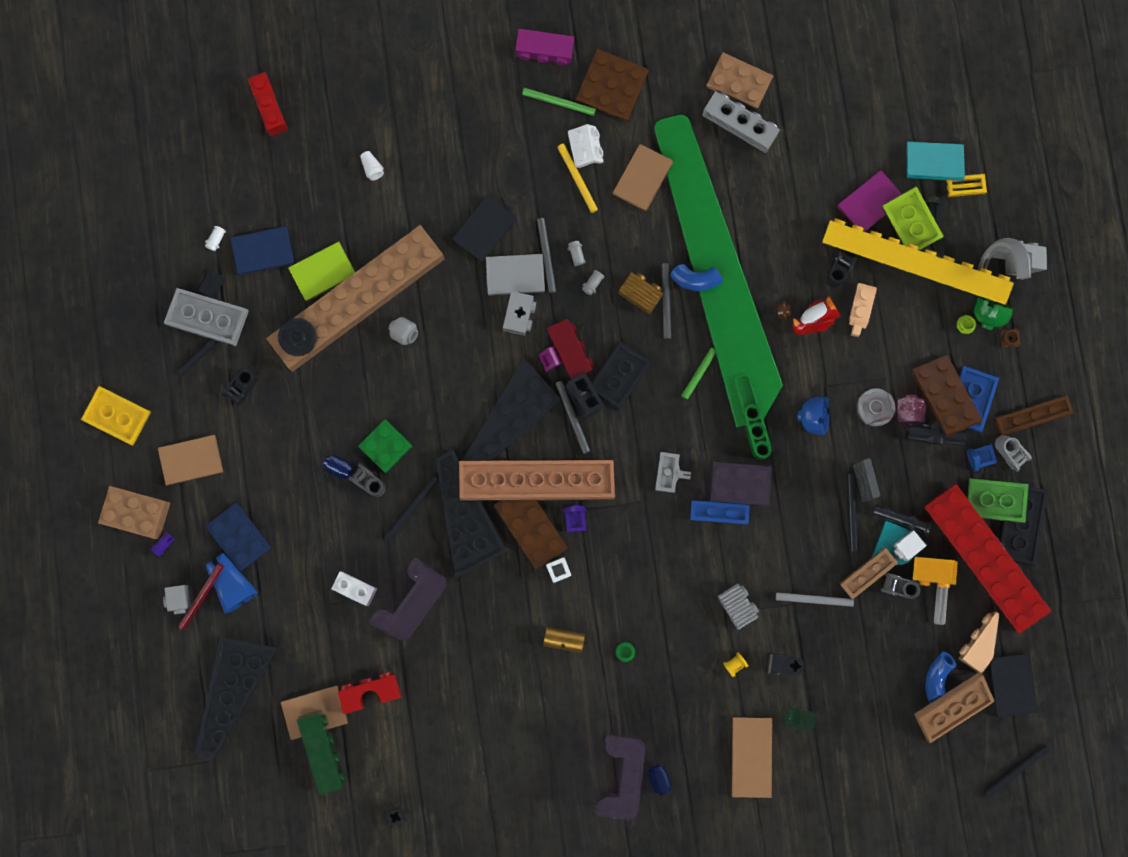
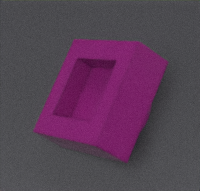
M554 346L547 348L539 354L546 372L562 364Z

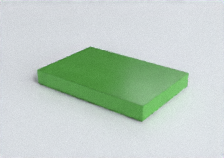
M969 478L967 499L982 519L1025 523L1028 484Z

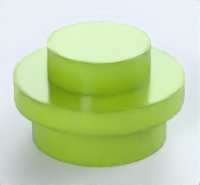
M963 315L957 321V329L963 334H970L976 328V321L970 315Z

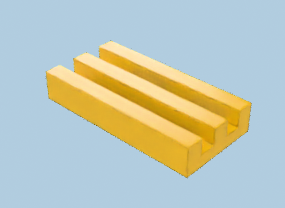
M985 174L967 175L963 180H981L979 183L952 185V182L958 181L946 180L948 197L986 194ZM982 187V189L953 191V189Z

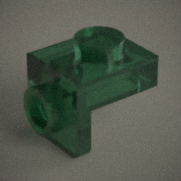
M789 707L784 716L785 726L813 732L817 713Z

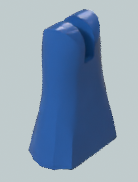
M222 553L216 559L218 563L223 564L225 567L213 585L224 613L227 614L239 608L242 602L246 603L254 598L258 591L239 572L230 559ZM212 560L205 564L209 576L216 567Z

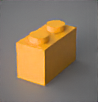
M915 557L913 580L918 581V585L922 586L938 583V587L950 588V585H956L958 562L954 560Z

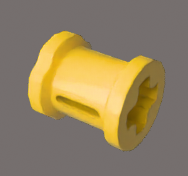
M739 652L736 653L733 659L723 663L732 677L742 668L748 667V664Z

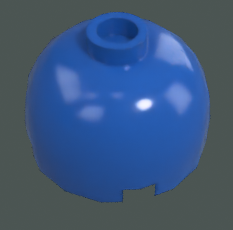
M827 397L810 398L803 404L802 410H798V421L802 422V426L807 432L815 435H825L829 426V414H827L826 409L829 408Z

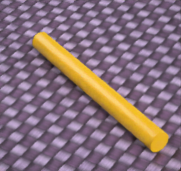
M564 144L559 145L557 148L591 213L596 212L598 208L575 167L570 154Z

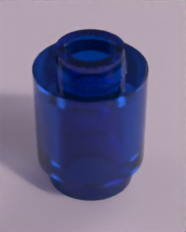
M334 454L331 457L327 456L323 464L326 467L325 472L339 479L344 478L347 480L353 469L349 461Z
M662 764L648 769V777L654 793H659L660 796L669 793L673 785L667 769Z

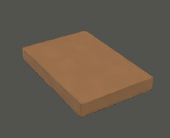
M639 144L613 195L647 211L673 164V160Z
M216 435L158 448L167 486L224 473Z
M338 685L281 702L291 740L302 737L297 718L311 712L322 710V713L327 715L329 722L327 729L348 723L346 714L343 715L338 697Z

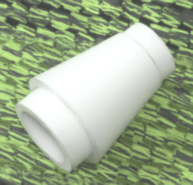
M370 151L362 153L360 158L366 176L370 180H377L382 177L384 172L381 164Z

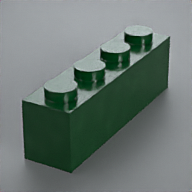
M322 710L299 716L297 718L298 727L319 795L342 789L346 778L344 771L340 770L338 766L340 758L338 752H334L332 746L334 744L333 735L328 733L327 730L329 725L327 715L323 714Z

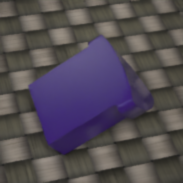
M570 506L563 509V513L566 514L567 532L586 531V507Z

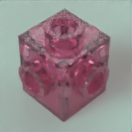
M905 395L904 399H898V422H925V399L917 398V395Z

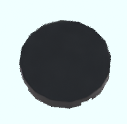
M292 318L280 327L278 342L288 355L295 357L304 356L314 349L317 342V332L314 326L307 320Z

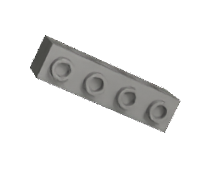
M715 91L702 116L764 153L768 152L780 131L775 123L771 121L766 122L761 119L762 117L758 113H751L745 109L743 104L729 100V97L722 92L718 93ZM727 108L731 113L725 115L721 112V109ZM744 118L747 123L740 124L737 119ZM759 127L763 133L757 134L753 129Z

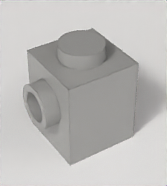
M188 585L165 588L163 604L167 611H174V614L186 613L185 609H189L191 606Z

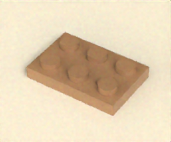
M722 52L706 87L718 93L722 92L729 98L757 111L773 75Z

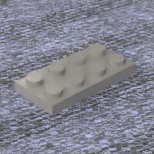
M177 288L164 324L236 346L249 311L239 306Z

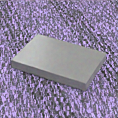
M543 254L486 257L488 296L511 294V291L522 294L545 292Z

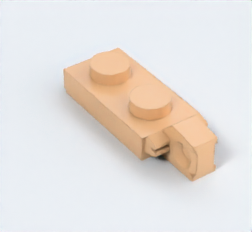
M861 283L857 284L848 319L849 325H853L851 336L858 337L860 336L861 329H866L877 290L876 287Z

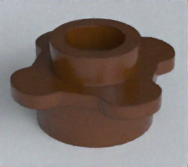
M783 300V303L778 304L779 319L784 318L788 321V316H791V306L787 304L786 300Z
M1003 329L1000 334L1003 339L1001 345L1004 348L1020 346V332L1018 329L1009 331Z

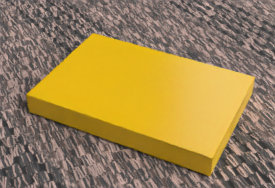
M98 386L81 420L133 446L151 412Z

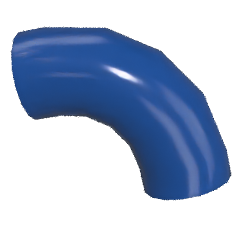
M681 264L676 266L670 274L675 283L684 289L692 291H706L723 283V279L715 267L704 272H693L686 265Z
M942 652L936 657L926 675L925 689L929 704L946 694V678L956 667L955 660L946 652Z

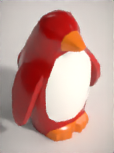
M827 297L825 301L818 300L810 304L800 319L794 318L792 329L797 335L823 332L833 325L834 320L841 317L831 298Z

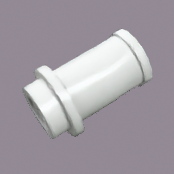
M214 226L209 239L205 241V247L212 251L219 249L218 245L226 231L218 226Z

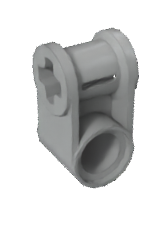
M1002 435L996 439V449L1014 471L1018 472L1026 461L1032 459L1031 455L1016 438ZM1009 441V446L1006 449V443Z

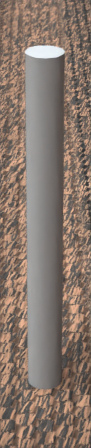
M777 592L775 597L776 600L851 607L854 605V599Z

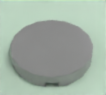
M879 388L864 392L859 397L856 405L859 418L865 424L873 427L888 423L896 410L895 401L892 396Z

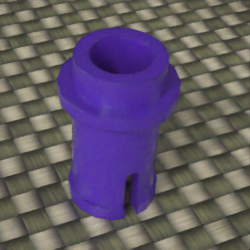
M165 531L155 545L152 544L153 547L150 550L160 557L161 554H165L164 551L175 539Z

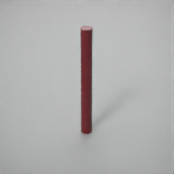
M217 563L178 625L181 630H185L224 569L225 566L223 564Z

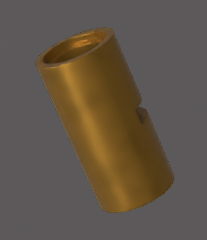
M547 627L543 646L582 653L585 634Z

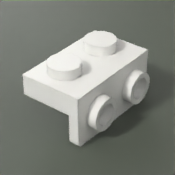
M586 124L568 131L575 167L581 168L592 163H603V150L600 147L599 132L595 126Z

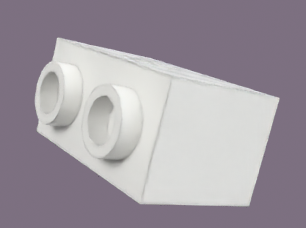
M339 572L331 588L365 606L370 605L377 591V588L344 572Z

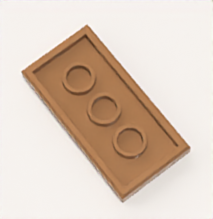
M979 672L914 715L926 740L931 743L995 701L984 676Z
M732 717V797L772 798V718Z

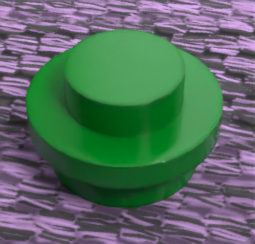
M623 642L617 646L616 656L620 661H631L635 656V649L630 643Z

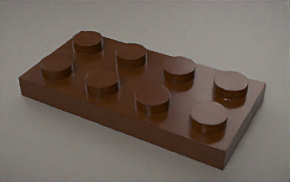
M947 355L912 369V374L946 437L982 422L979 412Z
M501 500L494 504V507L535 569H538L568 549L537 500Z

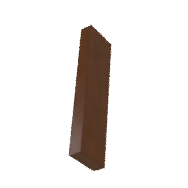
M1068 395L994 418L999 436L1058 419L1074 412Z

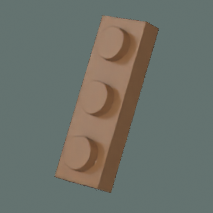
M884 547L840 582V585L854 599L898 564V562Z

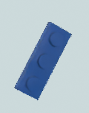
M692 500L690 520L748 525L750 505Z

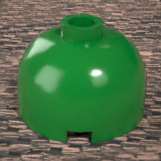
M983 297L977 298L974 307V315L982 323L981 327L993 330V327L1005 326L1014 311V308L1011 306L1002 305Z

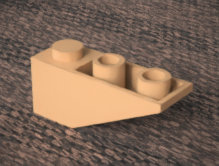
M998 612L988 613L983 618L982 622L984 624L980 629L977 628L972 633L970 643L968 645L965 644L959 652L961 655L958 659L977 673H982L993 659L999 619Z

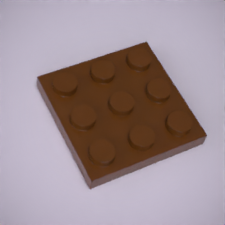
M597 49L576 97V102L628 122L649 69Z

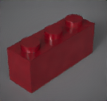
M567 318L548 327V335L559 354L570 380L583 373H586V375L592 373L591 367L594 364L590 356L586 357L583 350L586 348L581 339L578 340L575 335L577 329L574 323H570Z

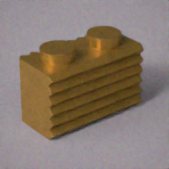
M631 272L618 294L650 314L663 296L662 289L654 283L651 285L645 281L646 278L640 273L634 274Z

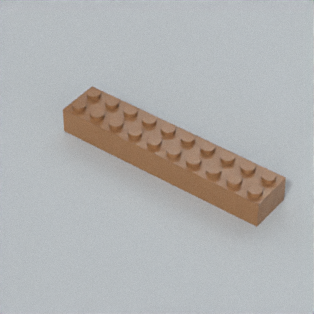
M419 225L294 317L307 320L314 326L317 332V342L310 353L299 357L288 355L278 342L280 329L266 339L286 366L293 372L445 260L444 256L423 227Z

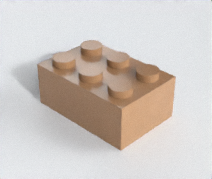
M109 486L98 523L159 540L170 502Z

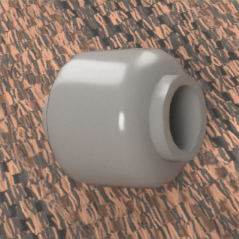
M397 318L389 325L391 339L402 345L413 343L418 336L416 324L406 318Z

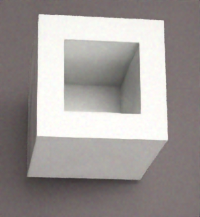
M910 531L892 545L895 549L893 551L894 554L904 561H908L926 547L915 531Z
M565 558L546 565L553 583L572 576Z

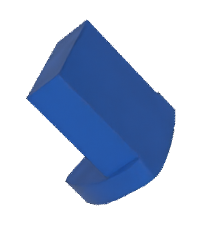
M992 444L978 449H967L968 459L974 472L979 471L981 467L997 463Z

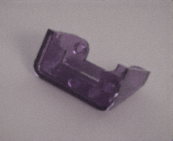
M414 557L407 569L408 576L416 583L395 613L379 610L369 621L376 628L398 640H407L411 637L446 587L445 577L416 557Z

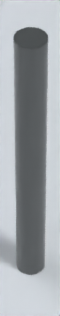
M539 218L537 223L549 293H555L556 286L545 219Z
M663 263L664 339H671L669 263Z
M559 381L555 384L583 454L590 452L589 446L564 383Z

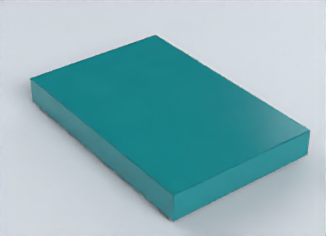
M907 142V178L963 181L965 178L964 145Z

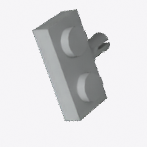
M660 452L655 491L675 493L678 478L690 480V476L687 475H691V472L681 471L679 468V454Z

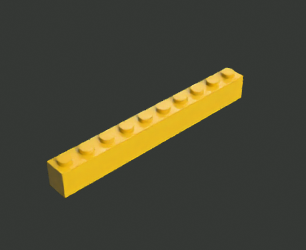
M836 218L834 222H829L822 242L824 244L1003 305L1007 303L1014 284L1010 282V277L999 274V277L992 276V271L983 268L980 271L972 269L974 265L962 262L961 265L954 263L955 259L944 256L943 259L936 257V252L927 249L925 252L918 250V246L907 243V246L899 244L900 240L889 237L888 240L883 239L880 233L871 231L870 234L863 232L864 228L853 225L852 228L845 226V221Z

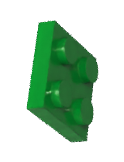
M385 419L358 447L387 473L413 446Z

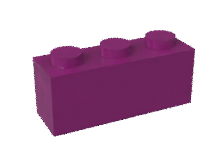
M519 29L515 49L516 57H519L521 60L536 59L541 63H548V61L556 62V64L561 66L571 64L574 37Z

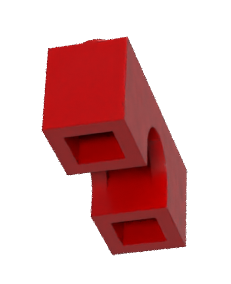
M266 73L248 78L270 136L287 131L286 122Z
M384 673L379 675L380 679L374 681L371 678L360 681L361 685L354 687L353 683L341 686L342 690L337 693L343 715L365 708L363 696L370 690L375 691L379 695L381 703L401 698L402 695L396 674Z

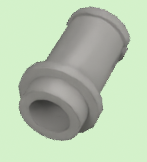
M579 241L569 243L567 249L571 252L574 266L586 263L581 249L582 244Z
M594 270L588 281L583 283L582 290L588 295H592L596 292L595 289L604 279V276Z

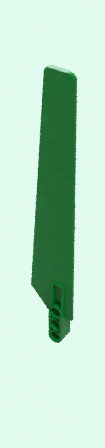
M684 115L661 119L655 124L654 130L661 155L673 160L667 177L693 272H704L715 267L723 279V283L706 291H699L736 428L745 426L753 457L757 460H764L772 451L764 418L783 384L690 120ZM747 410H754L756 418H749ZM753 428L760 429V437H756L752 434ZM763 446L766 449V455L758 454L757 447Z

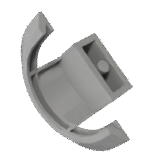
M1003 238L988 247L978 266V271L981 268L987 270L991 258L1004 259L1006 275L1017 276V279L1021 280L1031 278L1032 273L1047 270L1046 247L1038 246V243L1023 244V241Z

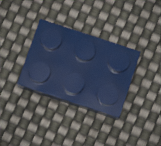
M238 503L233 504L205 526L240 572L272 549Z

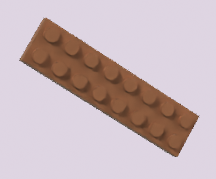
M613 460L459 461L460 500L614 499Z

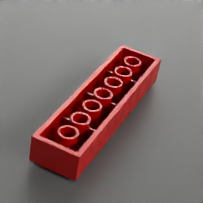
M953 484L923 506L1019 634L1051 612V609L957 484Z

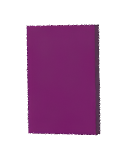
M880 170L839 203L837 207L852 225L864 228L863 232H865L886 215L882 205L902 194Z

